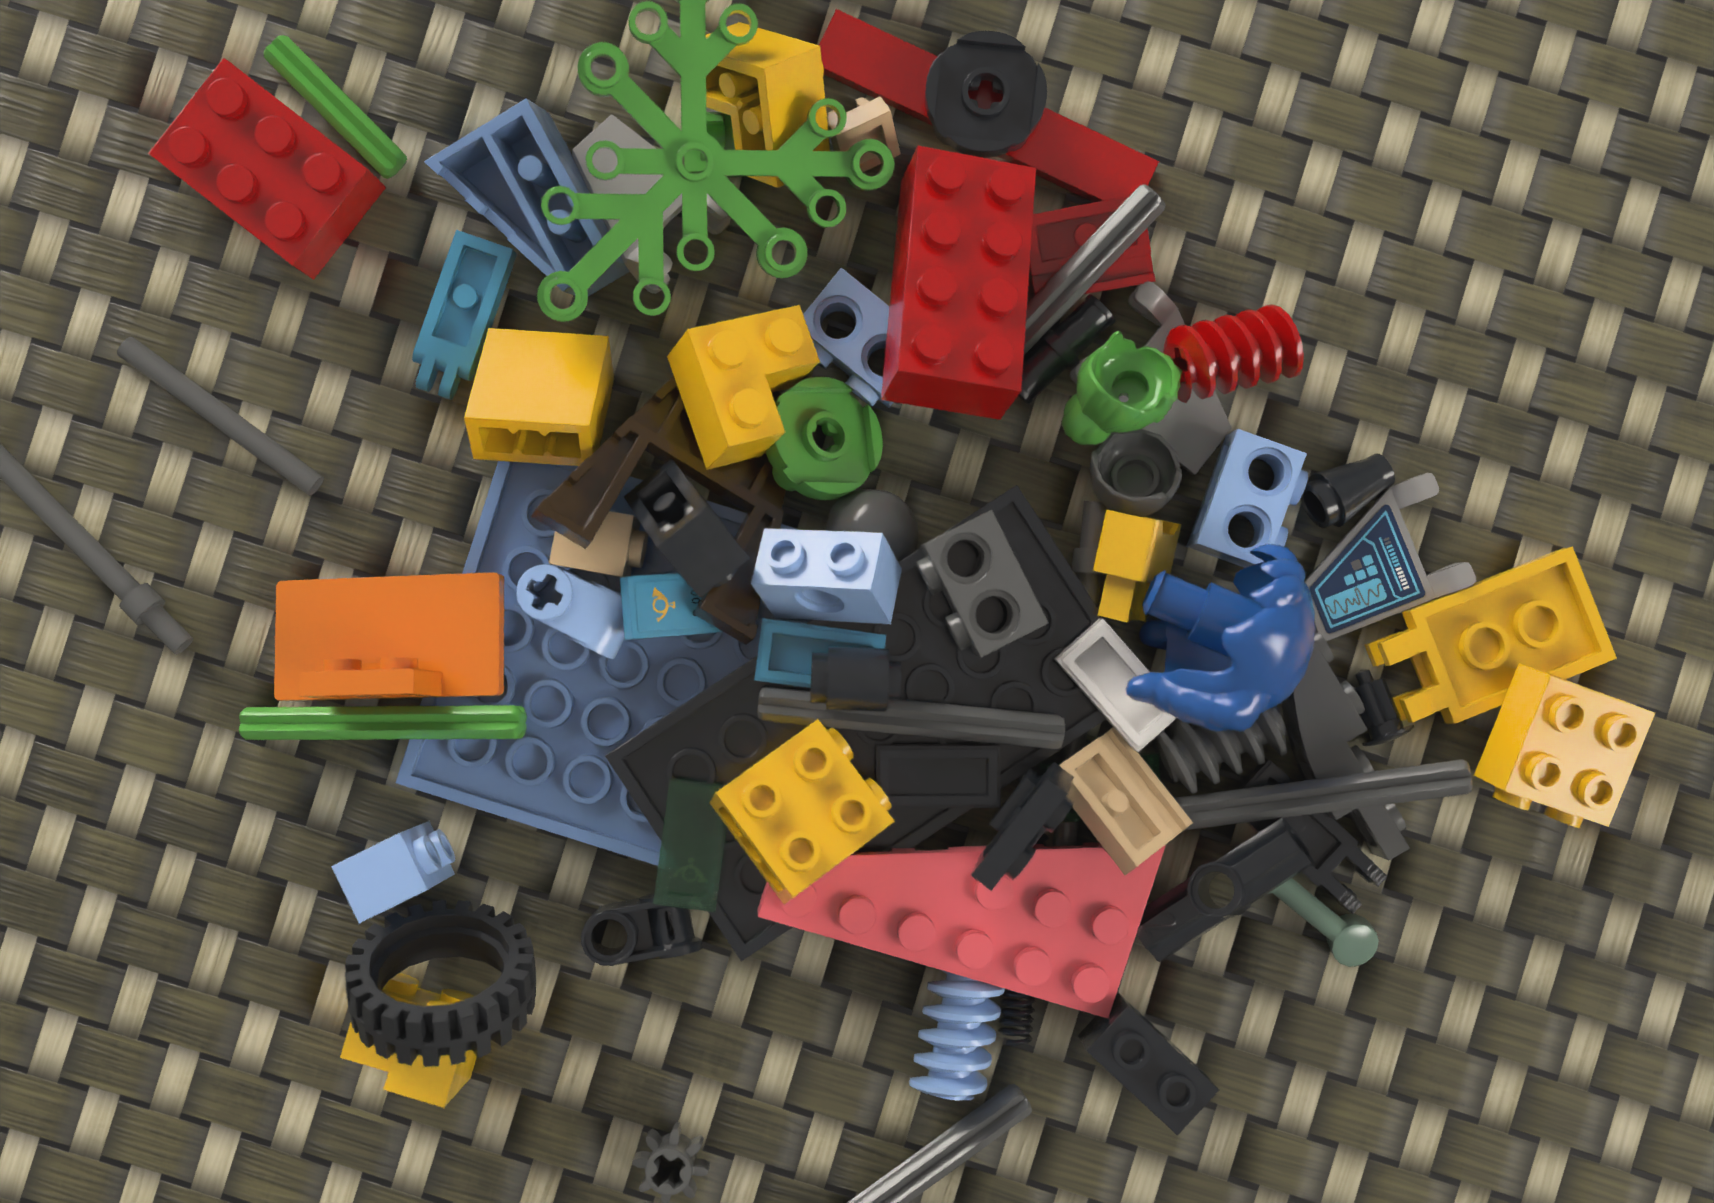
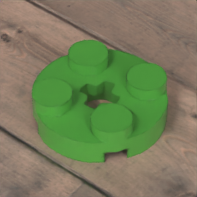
M811 377L801 380L774 400L786 433L766 451L770 464L773 466V477L783 489L788 491L796 490L806 497L817 500L838 499L864 484L870 472L877 468L883 449L882 431L878 418L869 404L862 407L859 401L849 394L853 389L846 383L830 377ZM817 425L822 426L824 435L833 437L834 445L825 451L820 449L813 439L812 433L816 431Z

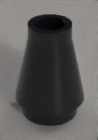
M1375 453L1363 460L1311 474L1300 499L1307 515L1317 526L1321 528H1327L1331 525L1341 527L1382 490L1394 484V471L1384 456Z

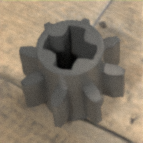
M680 1122L675 1123L671 1133L662 1137L656 1130L650 1129L646 1136V1142L652 1152H636L632 1165L638 1168H646L645 1176L639 1186L640 1192L648 1191L652 1188L657 1193L662 1194V1203H669L671 1196L681 1191L688 1198H694L697 1186L691 1176H705L708 1174L710 1162L707 1160L697 1159V1152L700 1150L704 1140L703 1136L700 1135L692 1140L681 1134ZM663 1155L669 1161L680 1157L683 1160L680 1172L674 1166L664 1170L660 1166Z

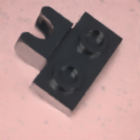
M1055 762L1051 764L1044 775L1029 768L1005 803L1002 802L1001 808H997L993 814L989 825L996 829L998 833L980 854L971 876L991 891L1004 874L1014 880L1034 855L1036 850L1033 846L1046 830L1052 833L1073 806L1074 802L1067 795L1074 777Z

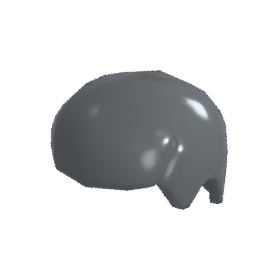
M1144 429L1111 433L1108 439L1100 443L1095 451H1092L1089 472L1093 493L1111 511L1138 517H1145L1158 512L1170 502L1181 482L1182 470L1180 469V462L1176 451L1161 435Z
M859 489L840 497L830 509L825 530L883 533L898 562L916 551L919 540L918 523L914 519L912 510L899 496L885 490Z

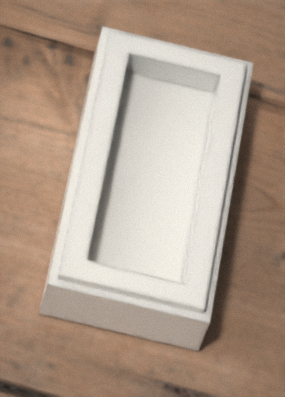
M1099 618L1054 658L1134 751L1139 752L1176 719L1173 715L1158 710L1152 704L1139 702L1127 696V682L1133 677L1149 673V670L1103 618Z

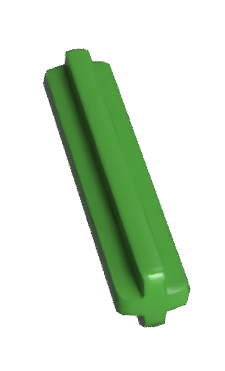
M280 35L276 37L265 48L264 58L383 178H392L405 166L407 157L402 150L288 36Z

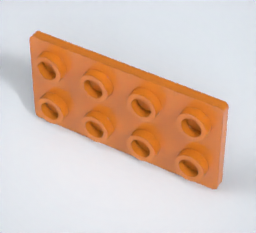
M489 572L279 581L276 585L274 697L277 700L500 696L504 691V576L502 574Z

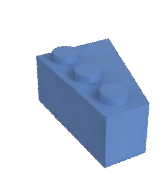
M527 98L424 161L437 175L442 176L466 198L465 201L478 213L484 215L507 237V240L546 276L557 271L569 272L608 232L603 219H575L567 225H555L544 216L541 201L546 191L550 188L565 186L575 193L590 192L550 114ZM556 194L549 200V212L554 217L565 218L573 210V201L565 194ZM621 256L587 289L588 296L630 272ZM556 285L563 292L575 295L574 290L569 285Z

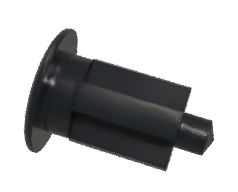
M1361 669L1355 675L1359 686L1354 688L1364 705L1365 712L1361 713L1360 716L1371 740L1363 742L1362 745L1375 746L1383 744L1413 730L1414 724L1404 727L1385 678L1374 680L1370 670Z

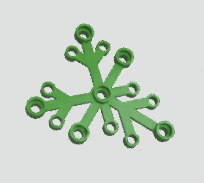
M675 0L680 4L679 38L667 25L666 13L660 5L651 1L641 2L632 9L629 15V30L637 41L649 44L681 77V130L628 76L629 65L627 58L618 47L610 43L599 42L588 46L582 52L578 61V76L582 86L595 96H612L663 148H619L611 141H598L587 151L586 166L593 177L603 181L612 180L619 174L663 176L645 194L575 193L565 186H555L546 191L541 201L542 212L547 220L555 225H567L575 219H615L619 221L569 272H553L542 280L537 292L539 306L549 318L556 321L564 322L577 318L586 308L588 302L587 289L638 238L639 283L633 291V302L636 308L646 315L655 316L663 313L668 308L671 300L670 290L664 283L663 212L681 194L682 239L677 245L676 256L679 263L685 269L690 271L704 270L714 259L715 249L713 243L707 237L708 194L757 245L756 257L761 269L772 277H791L797 274L806 263L807 246L804 239L792 229L776 228L726 176H777L807 207L809 219L819 227L829 228L843 220L846 214V203L840 193L832 189H824L814 177H845L848 183L858 190H875L890 180L894 171L893 155L884 143L874 139L861 140L852 145L847 151H813L824 139L836 136L845 127L847 120L846 111L840 102L831 98L817 101L809 109L807 121L778 150H723L718 141L707 133L706 76L736 46H742L751 41L758 27L756 14L747 5L732 4L722 12L718 27L706 38L705 3L709 0ZM644 11L653 12L660 20L659 30L653 34L640 32L635 23L636 17ZM739 13L748 19L750 29L746 35L734 36L728 31L726 20L730 15ZM598 57L610 58L616 66L614 76L608 80L597 79L591 72L592 62ZM829 107L836 112L838 122L833 130H824L818 126L816 112L819 108ZM600 149H609L617 157V166L609 173L599 172L592 163L593 155ZM698 150L705 156L706 168L703 172L692 174L684 168L682 159L687 151ZM870 152L879 158L881 168L877 175L867 176L861 171L859 161L864 153ZM556 194H565L573 201V210L565 218L554 217L549 212V200ZM821 197H830L837 204V214L830 221L821 219L816 213V203ZM699 240L706 246L707 257L701 264L694 265L685 259L683 250L687 242ZM778 241H787L794 249L793 260L787 265L778 264L772 257V248ZM567 284L574 290L575 301L569 308L560 309L552 303L550 293L556 285ZM654 284L663 291L664 299L658 308L648 309L640 302L639 295L644 286Z

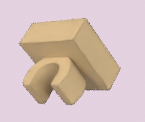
M881 96L871 101L863 97L856 99L857 108L846 112L847 120L845 127L839 134L831 138L834 151H847L852 145L861 140L874 139L884 143L890 149L893 158L900 155L891 110ZM834 110L827 115L829 130H833L838 122L837 114ZM870 152L864 153L859 161L862 172L881 164L879 158Z

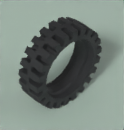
M446 900L433 901V910L424 912L421 904L407 907L408 917L403 918L397 912H394L384 917L385 928L374 923L365 931L366 940L358 938L353 944L352 955L347 956L345 963L346 996L351 1023L355 1033L359 1032L360 1041L367 1048L375 1045L376 1054L385 1059H388L396 1052L398 1063L411 1066L419 1055L422 1056L424 1067H438L440 1056L449 1055L451 1065L466 1062L465 1051L472 1050L477 1058L491 1053V1040L501 1047L512 1040V1029L520 1032L527 1024V1014L532 1015L535 1007L536 968L531 938H527L526 929L521 923L514 925L513 916L504 911L495 916L493 906L482 903L475 912L472 909L471 901L458 900L455 909H447ZM464 957L483 961L502 972L497 982L477 996L449 1005L418 1006L396 1001L381 991L391 978L409 966L434 958Z

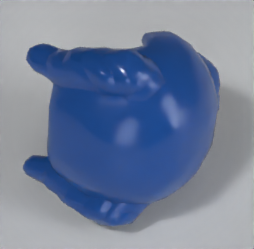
M1276 544L1261 545L1251 550L1250 554L1264 562L1245 567L1235 574L1233 583L1240 594L1212 582L1206 589H1203L1165 573V570L1155 575L1145 595L1143 610L1145 616L1149 614L1161 620L1147 621L1142 625L1139 637L1144 645L1166 651L1164 673L1149 672L1130 679L1126 686L1127 696L1139 702L1152 704L1158 710L1173 715L1182 722L1196 724L1212 731H1243L1248 729L1259 718L1260 713L1286 700L1305 676L1312 655L1315 636V611L1309 587L1304 582L1305 571L1301 564L1298 563L1294 553L1288 548Z

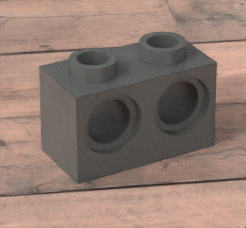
M992 510L920 545L925 558L917 561L916 564L932 595L943 591L953 611L952 614L944 617L961 651L971 647L975 656L983 657L1049 623ZM957 541L971 543L979 553V566L968 577L956 575L951 571L947 563L948 551ZM994 596L1005 604L1007 620L998 631L987 633L979 627L975 614L977 606L983 599Z

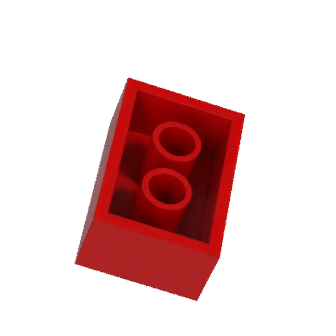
M225 58L221 60L148 153L284 260L313 280L386 189V186L365 166Z

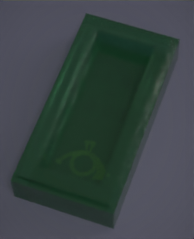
M670 779L654 905L709 912L716 911L727 826L711 806L710 801L715 793L726 785Z

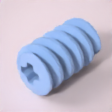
M943 971L947 974L946 980L927 983L928 990L942 997L941 1004L923 1006L922 1010L923 1014L938 1022L937 1028L922 1029L918 1032V1037L933 1045L932 1052L914 1054L913 1058L914 1062L929 1070L928 1076L910 1078L909 1086L925 1094L957 1101L974 1099L973 1095L980 1094L987 1088V1078L977 1070L988 1068L992 1061L991 1054L981 1046L990 1045L996 1040V1031L985 1022L996 1020L1000 1017L1001 1013L1000 1006L990 1000L989 997L1000 996L1004 993L1005 989Z

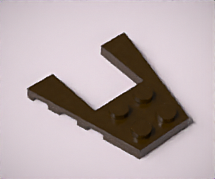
M673 376L647 403L626 420L603 445L583 461L559 487L539 503L531 517L586 549L594 539L644 450L665 463L672 459L686 476L747 513L734 538L750 559L738 568L735 575L727 583L712 588L702 596L693 613L747 645L754 640L758 625L755 623L761 598L751 585L764 528L780 529L784 511L781 509L786 490L775 481L772 473L773 466L770 464L766 452L760 457L709 470L706 469ZM778 391L772 393L774 400L782 395Z

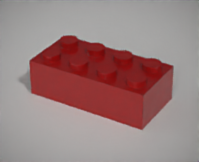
M917 146L902 178L900 187L881 400L1000 420L1020 394L1022 387L1036 168Z

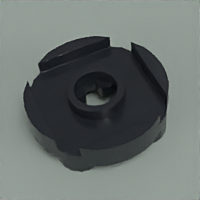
M976 31L957 39L956 44L948 47L942 55L941 53L938 55L930 67L925 88V108L938 140L960 153L982 158L1001 156L1007 152L1016 151L1026 143L1027 138L1037 128L1041 120L1047 99L1045 74L1039 62L1036 65L1033 57L1025 51L1026 46L1008 34L996 31ZM984 80L992 82L993 92L1002 94V101L992 103L990 109L979 108L977 101L970 99L968 90H978L981 81Z

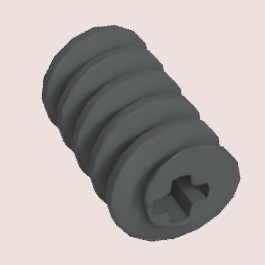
M1277 705L1260 713L1259 718L1255 720L1254 724L1243 731H1212L1196 724H1192L1191 727L1188 723L1176 718L1170 724L1171 738L1162 731L1152 740L1159 762L1170 782L1174 784L1180 781L1191 794L1197 792L1196 773L1201 771L1214 785L1220 783L1219 764L1225 762L1236 775L1241 774V754L1247 753L1258 766L1264 764L1263 745L1267 743L1280 756L1287 754L1286 728Z

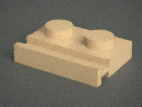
M1114 727L1059 765L1074 777L1067 795L1074 802L1073 809L1124 875L1139 866L1193 823L1141 755L1132 749Z

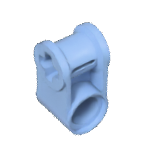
M536 565L524 572L518 581L516 594L517 601L525 613L565 633V636L574 642L605 657L615 659L625 639L621 593L594 580L590 582L564 568L554 565ZM554 576L558 579L555 589L563 594L560 603H547L542 608L538 605L541 595L533 590L534 585L537 581L548 582Z

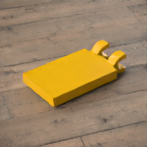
M1573 547L1559 549L1476 582L1464 589L1403 611L1402 615L1408 627L1407 630L1364 644L1373 667L1382 664L1391 666L1405 659H1411L1422 688L1393 697L1401 721L1407 719L1411 723L1441 711L1445 724H1456L1501 706L1519 663L1562 679H1568L1617 659Z

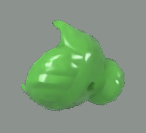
M1120 331L1114 332L1102 347L1089 355L1081 364L1077 376V393L1068 399L1064 407L1061 425L1065 435L1080 445H1097L1108 439L1111 433L1140 430L1153 422L1159 423L1178 399V390L1183 371L1175 365L1171 356L1153 347L1146 346L1137 349L1134 341L1123 338ZM1126 396L1129 400L1127 402H1121L1119 400V397Z

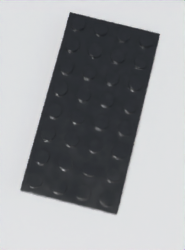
M1017 485L942 534L992 510L1049 622L1048 624L983 657L975 656L971 647L961 651L944 617L952 614L953 611L943 591L932 595L916 564L917 561L925 558L921 548L898 562L902 572L891 624L810 620L805 623L885 634V648L889 649V661L901 662L900 700L1055 714L1064 718L1065 737L1062 747L1059 749L999 744L1001 746V789L1025 774L1029 768H1034L1106 720L1104 715L1054 660L1060 652L1099 618L1104 619V617L1098 616L1099 609ZM957 541L950 547L947 554V563L951 571L956 575L968 577L979 566L980 557L978 550L971 543ZM990 596L979 603L975 614L979 627L987 633L998 631L1003 627L1007 620V609L999 598ZM757 656L605 755L677 866L681 868L682 866L689 865L688 857H695L693 865L703 872L708 881L698 882V875L696 880L688 882L741 961L793 927L758 917L757 909L766 885V879L716 811L713 818L709 817L710 809H714L710 801L717 791L809 726L769 722L759 719L757 711L761 689L764 687H777L811 691V688L754 680ZM834 728L849 744L854 756L850 762L864 781L868 778L875 781V744H997ZM691 806L695 815H688V813L693 814L691 811ZM702 808L707 809V815L705 817L701 816ZM891 808L887 812L895 822L854 853L888 852L896 848H913L972 808ZM685 829L688 830V837L686 839L682 838L683 833L687 834L686 831H683ZM696 831L700 832L699 840L694 839ZM704 832L708 833L707 841L702 840ZM687 868L684 872L685 877L693 879L696 875L695 869Z

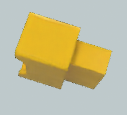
M1106 510L1093 571L1107 574L1098 616L1123 622H1129L1130 620L1146 621L1147 615L1145 616L1143 610L1145 595L1155 575L1164 570L1165 573H1171L1181 524Z

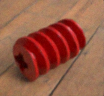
M1272 304L1257 309V311L1244 310L1235 316L1223 315L1214 319V321L1201 320L1192 326H1177L1168 333L1163 348V353L1171 356L1175 365L1183 371L1178 390V400L1187 403L1190 399L1192 389L1196 396L1203 400L1212 397L1216 388L1221 393L1228 394L1235 391L1237 383L1241 387L1248 389L1256 386L1259 378L1261 381L1269 384L1277 381L1280 374L1287 378L1300 375L1304 361L1302 340L1295 323L1285 310L1280 306Z

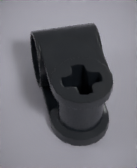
M685 887L659 891L637 899L608 903L599 907L591 914L581 932V945L585 954L597 964L614 966L645 959L678 957L701 950L703 948L702 940L694 935L689 901L694 898L693 888ZM667 911L671 913L674 935H672ZM606 919L620 922L627 932V942L618 948L603 946L597 940L595 934L596 925Z

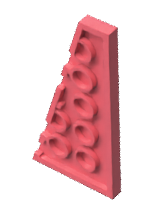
M1100 842L1083 843L1080 846L1045 847L1043 844H1035L1033 848L1036 851L1022 872L1014 880L1004 874L992 891L971 876L980 854L987 846L948 847V850L916 851L915 848H896L888 852L852 853L785 905L766 881L757 913L760 918L1109 1018L1166 845L1131 872L1124 875Z

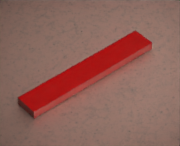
M836 9L819 44L824 75L875 99L881 96L887 105L932 125L925 108V88L930 67L938 56ZM987 80L981 81L978 90H968L969 98L976 100L978 107L982 109H990L992 103L1002 101V94L993 92L992 82ZM1044 108L1037 128L1020 149L997 156L1013 164L1036 168L1037 176L1092 202L1130 196L1140 185L1145 184L1148 186L1159 161L1047 108Z

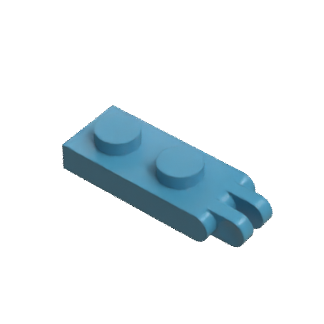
M456 230L413 351V362L421 364L416 379V388L429 392L434 385L438 371H442L444 374L439 386L438 395L452 400L461 378L468 381L473 379L479 365L488 328H492L517 257V253L513 249Z

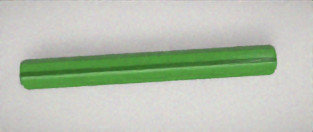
M522 706L246 707L239 715V733L245 740L521 739L527 730L526 710Z

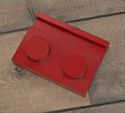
M1129 196L1033 214L1030 269L1035 295ZM1148 228L1084 294L1144 284L1147 281L1156 282L1153 272Z

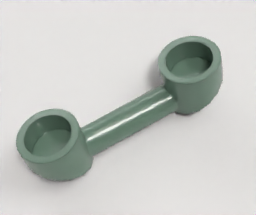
M1292 878L1268 893H1273L1326 936L1327 944L1334 958L1340 964L1347 967H1356L1365 964L1375 955L1379 940L1376 931L1366 918L1357 914L1338 916Z

